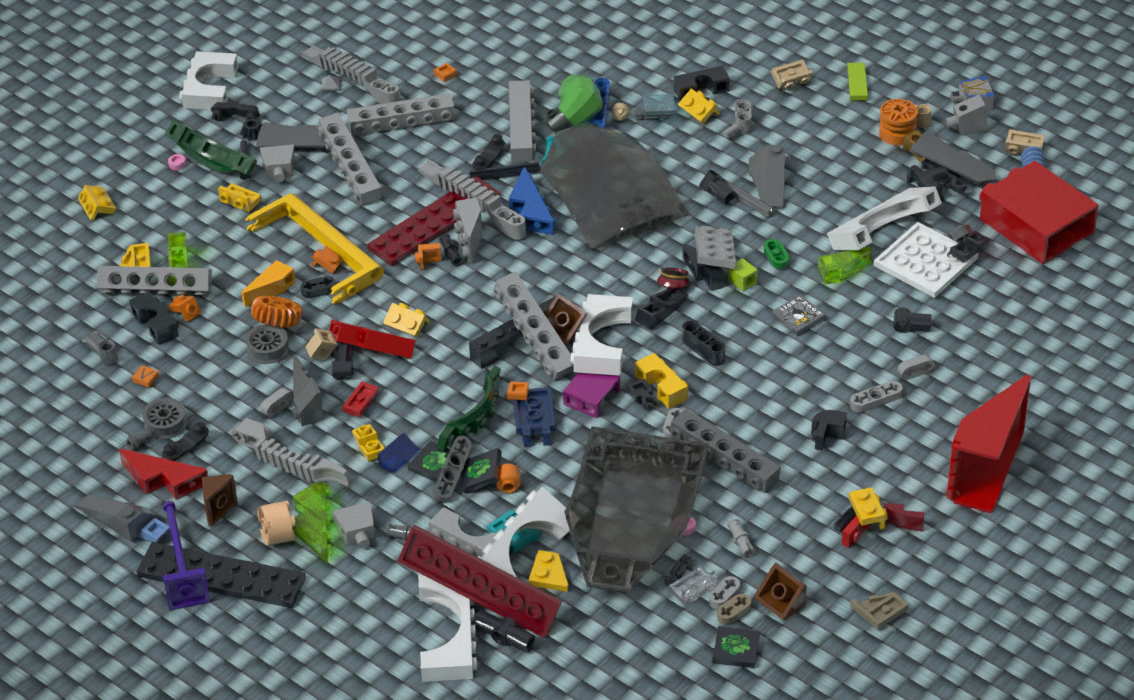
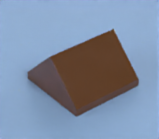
M558 293L544 315L562 342L568 346L588 313L582 306Z
M232 474L202 477L207 523L210 527L238 504L235 481Z
M774 562L755 593L754 598L782 620H786L806 605L807 585Z

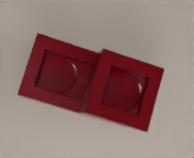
M884 503L883 508L887 512V523L903 529L923 532L924 512L904 511V504Z

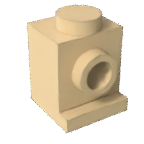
M315 328V334L307 344L306 350L310 358L327 360L337 346V343L331 331Z

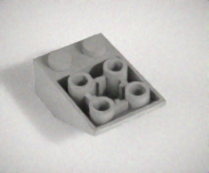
M477 197L455 201L456 209H453L454 219L457 221V223H454L455 233H459V245H463L464 258L467 257L469 264L473 263L482 239L481 208Z

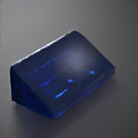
M402 433L378 454V465L394 473L419 451V448L405 433Z

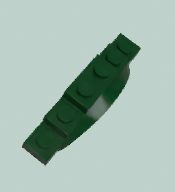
M175 120L172 121L165 134L166 137L174 140L194 160L217 172L230 173L236 171L250 176L258 162L255 158L227 148Z
M494 365L490 372L486 374L483 390L486 391L484 397L469 412L447 424L439 435L437 449L444 452L448 445L452 446L457 437H468L470 433L476 435L480 429L485 428L489 417H493L497 411L495 405L499 396L497 390L501 382V377H499L501 368Z

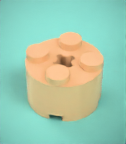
M288 501L258 507L259 523L261 522L262 526L260 532L265 545L295 540L294 530L292 529L295 526V518L293 514H289L290 507Z

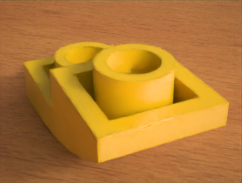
M370 424L362 425L352 430V434L367 461L386 455L385 448L378 440L377 433Z

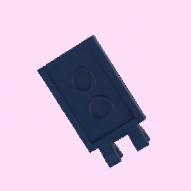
M551 387L529 389L527 400L513 399L516 433L523 434L524 447H532L531 435L542 434L543 446L551 445V431H556Z

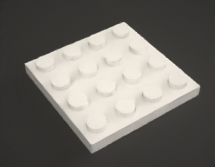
M917 222L874 260V266L935 298L978 259V253L965 262L958 260L949 254L950 248L959 244L958 242Z

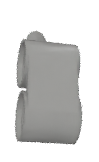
M741 99L735 103L734 125L723 131L724 137L727 138L734 132L747 134L751 131L752 114L750 101Z

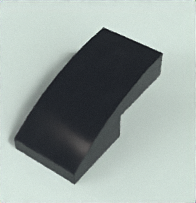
M973 231L965 235L961 243L952 246L949 254L965 262L980 252L989 243L990 239L977 231Z

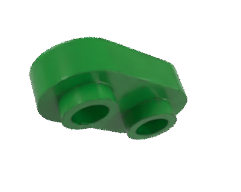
M777 239L765 241L764 253L771 266L777 269L787 267L789 255L781 241Z

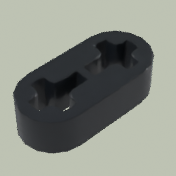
M325 276L304 281L301 284V295L305 298H314L331 294V288L336 285L335 279Z

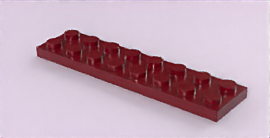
M472 177L475 183H481L482 187L488 188V191H494L495 196H500V192L478 177ZM455 190L445 194L369 242L367 249L391 267L416 252L418 245L428 244L452 229L454 223H457L453 215V209H456L455 201L468 199L467 196L464 198L461 196V192L458 195L455 193Z
M415 524L409 532L397 561L503 617L512 619L516 624L543 638L547 636L562 604V601Z

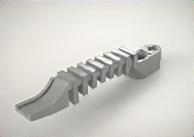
M311 45L306 51H301L302 56L320 67H325L326 71L330 69L336 72L341 71L342 74L346 72L348 77L352 75L354 81L358 79L359 85L362 86L364 84L376 102L380 104L402 101L399 86L379 78L375 68L371 69L370 65H365L364 62H359L358 59H353L352 56L348 57L346 53L342 54V51H336L334 47L322 50Z
M428 160L427 163L418 167V171L438 186L443 184V190L447 191L449 189L450 192L455 190V193L458 195L461 192V196L464 198L467 196L468 199L477 197L481 212L487 211L500 232L515 240L526 237L525 218L505 207L501 202V196H495L494 191H488L487 187H482L479 182L475 183L473 178L469 179L468 175H463L460 170L456 171L455 167H450L449 165L447 167H440L431 160Z
M246 418L231 432L233 438L238 443L254 448L257 458L264 460L266 464L271 463V466H278L280 470L285 469L287 473L292 472L294 476L299 475L301 479L306 478L308 482L334 481L346 487L351 485L347 470L323 458L321 460V455L317 454L311 459L310 454H306L302 458V453L300 452L295 456L293 450L287 453L286 447L281 448V444H275V439L271 438L272 432L265 424Z

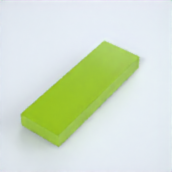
M847 63L850 100H867L865 63Z

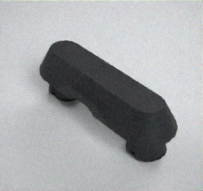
M216 102L211 107V117L214 120L223 119V115L232 116L234 114L246 117V121L252 118L257 119L260 116L258 107L255 105Z
M493 135L492 140L486 145L483 152L476 156L472 163L475 170L486 169L497 159L505 146L502 135Z
M197 422V424L193 425V429L184 434L180 440L165 445L162 457L176 461L197 447L209 434V429L205 423Z

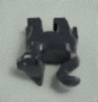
M928 159L923 160L921 165L923 169H927L925 172L916 165L908 168L907 181L915 182L918 187H936L942 202L944 201L942 188L947 182H950V187L954 192L962 193L967 189L966 184L957 185L958 179L947 168Z

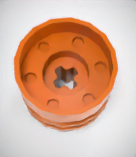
M892 99L882 104L880 108L879 137L884 142L895 146L903 145L905 136L916 131L918 111L914 103L904 99Z

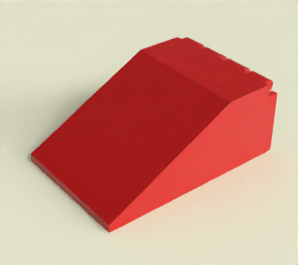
M1025 375L961 419L951 446L946 495L947 499H954L953 504L993 513L1025 432L1031 384L1030 375Z

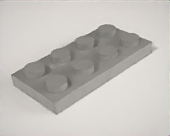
M696 226L697 262L699 264L735 269L736 258L732 232L724 228L717 230L711 229L709 226Z

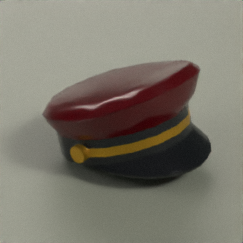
M670 267L660 268L661 274L657 278V282L662 287L678 289L689 285L690 275L688 271Z

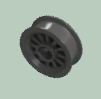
M267 324L251 329L245 339L249 358L261 364H271L282 360L289 351L286 331L281 327Z
M173 398L156 399L146 405L142 413L144 428H147L151 432L152 437L156 439L176 437L187 426L185 407L180 401Z

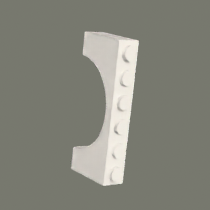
M936 187L909 188L828 232L827 235L833 250H859L872 243L869 233L878 227L910 214L929 211L942 203Z
M588 294L587 301H583V308L588 314L578 328V332H576L570 364H574V372L620 375L623 349L604 345L595 340L591 335L605 326L631 323L633 297Z
M541 487L537 492L533 490L526 497L528 502L526 504L522 503L515 510L517 513L515 518L511 516L505 522V530L500 529L493 537L496 541L493 544L488 543L482 550L484 555L482 557L478 556V558L517 577L509 559V545L515 532L528 528L540 529L552 534L559 540L569 532L578 518L544 487Z
M418 573L420 601L444 605L451 609L461 621L457 634L448 643L437 649L420 652L422 682L473 679V670H477L476 657L472 658V654H476V641H472L471 638L476 636L475 625H471V622L475 619L474 609H470V606L474 605V601Z

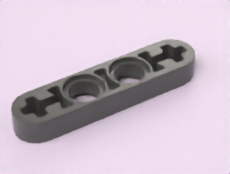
M459 436L453 442L434 486L432 495L438 502L444 503L448 501L459 479L472 446L469 438L465 436ZM461 443L463 444V449L461 452H458ZM451 458H457L460 465H454L451 462ZM444 473H450L454 479L452 481L447 480ZM443 486H446L444 495H442L440 490Z

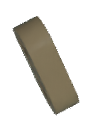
M738 594L719 606L717 609V621L722 625H731L748 614L751 610V598L746 594Z

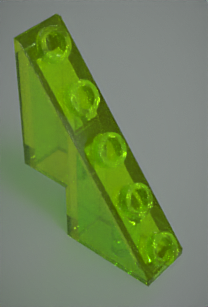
M324 481L320 483L315 482L293 496L294 510L300 514L295 517L293 530L294 534L328 563V556H332V546L328 544V541H332L331 529H327V526H331V516L327 514V511H331L330 499H326L327 496H330V486L325 484Z

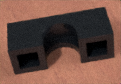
M718 66L674 76V92L679 101L683 99L690 89L697 92L698 89L706 88L713 95L729 92L730 77L724 67Z
M149 291L129 300L131 314L140 324L148 322L149 334L158 345L179 336V323L175 317L172 318L167 308L162 307L158 298L153 297Z

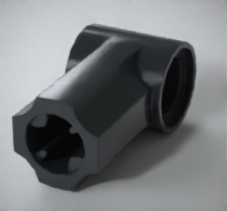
M708 170L699 184L704 191L713 194L723 204H727L735 196V191L724 183L722 177L713 170Z
M898 308L894 312L893 327L899 333H906L910 329L931 330L932 314L911 313L907 308Z
M346 343L336 347L335 361L332 362L333 378H353V349Z

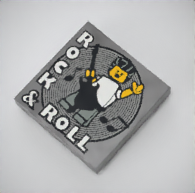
M801 295L796 296L772 311V317L796 336L825 319V314Z

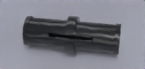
M449 234L441 235L439 240L444 248V254L449 257L453 266L460 265L463 260L458 252L457 245L453 243Z

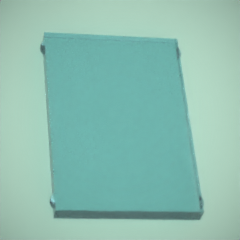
M673 94L642 95L645 115L677 114Z

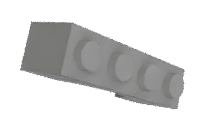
M444 507L429 521L430 533L476 557H482L484 555L482 550L487 544H493L496 541L493 539L496 535L493 532L485 536H471L464 533L460 527V515Z

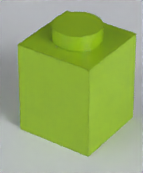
M742 258L736 262L735 269H728V280L740 290L745 291L757 284L758 270Z

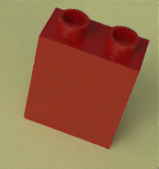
M1035 160L1021 169L1019 167L1014 168L1006 178L996 184H987L980 192V220L1042 264L1095 232L1099 204Z

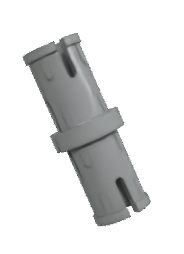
M739 519L730 520L727 526L734 537V543L740 548L743 557L747 558V555L751 557L755 553V549L749 541L748 533L744 531Z

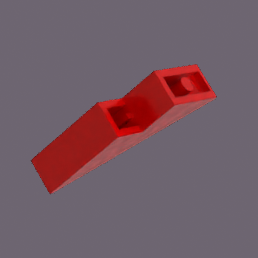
M331 319L329 331L332 332L335 341L412 358L416 341L414 339Z
M119 449L121 463L146 494L165 486L177 500L202 488V477H208V472L203 467Z

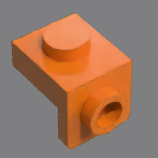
M440 243L418 245V253H415L416 264H420V270H424L423 263L442 262Z
M325 246L322 251L318 249L312 256L314 261L311 266L314 267L318 263L332 274L343 258L328 246Z
M179 295L173 299L174 302L168 305L171 312H181L185 321H190L201 313L194 296Z

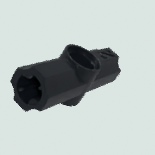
M479 610L475 615L473 621L475 628L491 635L496 643L500 645L508 643L524 652H529L532 649L535 635L517 627L512 619L508 617L500 619L483 610Z

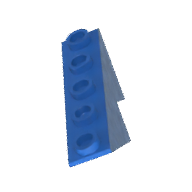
M523 168L509 196V209L525 218L526 230L553 235L554 228L557 227L555 217H551L550 208L545 205L543 195L539 194L537 184L533 183L531 173H528L526 168Z

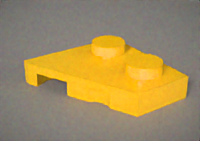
M149 243L130 245L127 253L121 259L120 266L151 267Z
M538 550L529 577L530 585L568 592L567 579L558 553Z

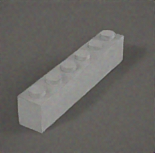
M530 80L509 81L511 162H533L532 154H536L535 132H532L535 131V121H531L535 120L534 89L530 87Z

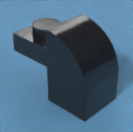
M825 410L813 417L811 434H813L812 441H815V450H823L827 437L843 439L847 424V412Z

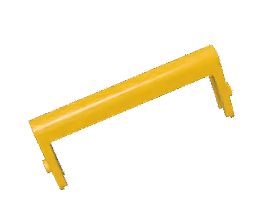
M294 193L285 195L250 214L245 219L247 222L257 220L246 228L255 232L284 216H289L323 246H328L343 258L342 262L356 273L331 288L332 295L338 294L332 298L333 304H338L380 280L384 274V269Z

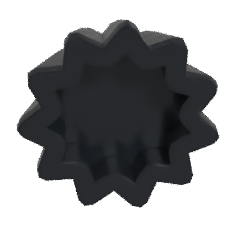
M247 119L243 123L240 135L243 136V139H248V141L252 139L256 141L262 123L257 119Z

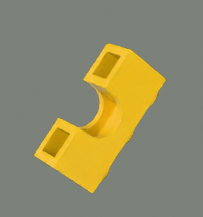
M652 353L635 362V376L639 380L645 379L649 385L659 383L657 384V398L668 409L688 400L689 388L687 383L681 380L676 372L665 364L662 358Z

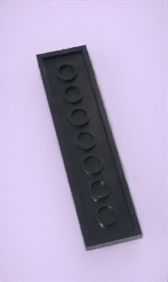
M151 542L136 571L137 577L164 582V575L179 573L174 546ZM182 548L187 571L199 568L205 569L209 592L293 608L306 579L305 572Z

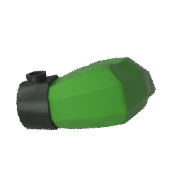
M571 75L565 78L558 92L561 105L555 109H550L546 113L547 118L545 122L559 139L574 132L576 128L588 122L602 109V99L598 86L586 75Z

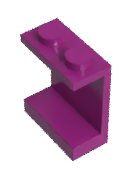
M578 373L563 391V405L598 418L601 414V402L611 390L617 392L621 390L620 376Z

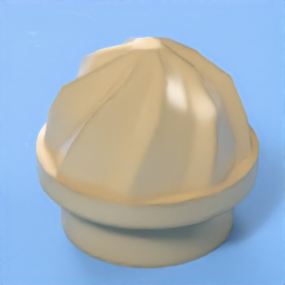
M617 103L612 108L614 119L624 121L627 118L629 110L626 104Z

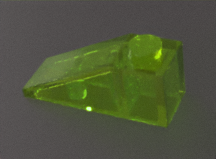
M167 233L169 267L189 268L186 233ZM175 276L170 277V285H176L177 278Z
M872 246L859 250L819 256L818 272L824 285L842 282L871 263Z

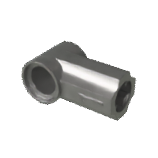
M94 331L88 334L85 344L100 357L102 364H115L118 356L114 341L106 340Z

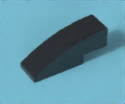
M683 244L682 259L696 281L704 280L711 291L724 288L725 273L721 267L699 264L697 262L696 248Z
M666 289L650 297L649 303L637 308L634 321L650 329L670 316L687 299L688 294L680 289Z

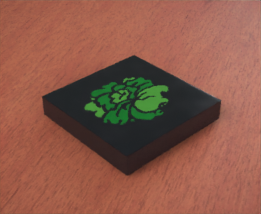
M429 441L409 463L408 470L437 482L450 449L446 448L443 452L437 449V443ZM451 458V462L454 465L460 464L457 458ZM444 473L446 479L451 475L450 473Z
M499 448L465 461L461 490L464 493L498 481L502 451Z
M718 626L712 663L755 668L760 631Z

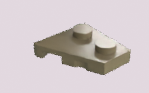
M895 592L886 593L881 596H869V600L858 602L857 599L850 601V607L877 630L909 609V604Z

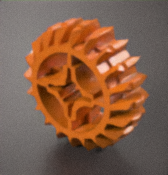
M260 296L253 300L251 315L253 319L262 324L288 328L300 323L302 308L301 305L291 299L279 296Z

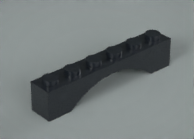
M556 296L539 304L544 314ZM511 319L469 342L470 359L479 368L482 369L497 361L512 343L523 336L521 330L516 328L514 320Z

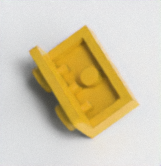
M690 89L678 103L681 109L702 124L707 121L713 112L716 115L720 114L717 109L718 105L711 99L707 101L706 96L700 91L695 92Z
M233 183L227 188L223 186L218 188L221 202L250 212L262 200L261 194Z
M85 185L79 194V202L90 220H94L98 212L114 214L116 207L104 187Z
M392 303L383 324L418 338L424 323L429 324L430 320L425 316L426 313L416 309L412 311L405 304L400 303L396 305Z
M873 488L849 492L848 498L861 526L877 522L879 528L884 529L887 512L885 508L882 509L879 495H875Z

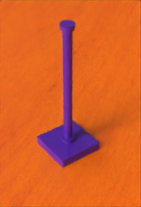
M167 501L164 503L163 508L167 512L179 573L163 576L169 611L210 603L205 569L199 568L187 571L175 515L176 506L173 501Z

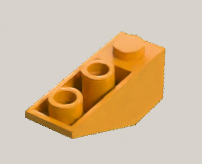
M276 260L261 275L256 277L250 285L243 289L241 292L243 306L252 305L253 300L260 296H276L284 293L296 282L294 268Z

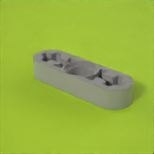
M890 381L851 396L850 408L854 412L860 413L898 400L902 396V385L897 381ZM872 395H879V396H881V398L875 399V398H872L871 396H872Z

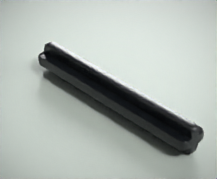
M539 162L471 170L469 176L470 179L478 177L483 180L520 175L523 168H526L528 173H536L540 171Z

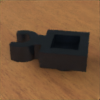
M645 379L627 385L628 393L636 403L642 401V407L645 410L648 409V403L657 406V398L653 395V389Z

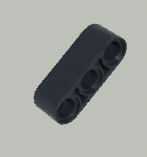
M695 321L683 323L682 342L711 365H723L726 352L724 342Z

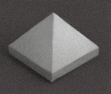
M331 75L322 78V91H338L340 78Z

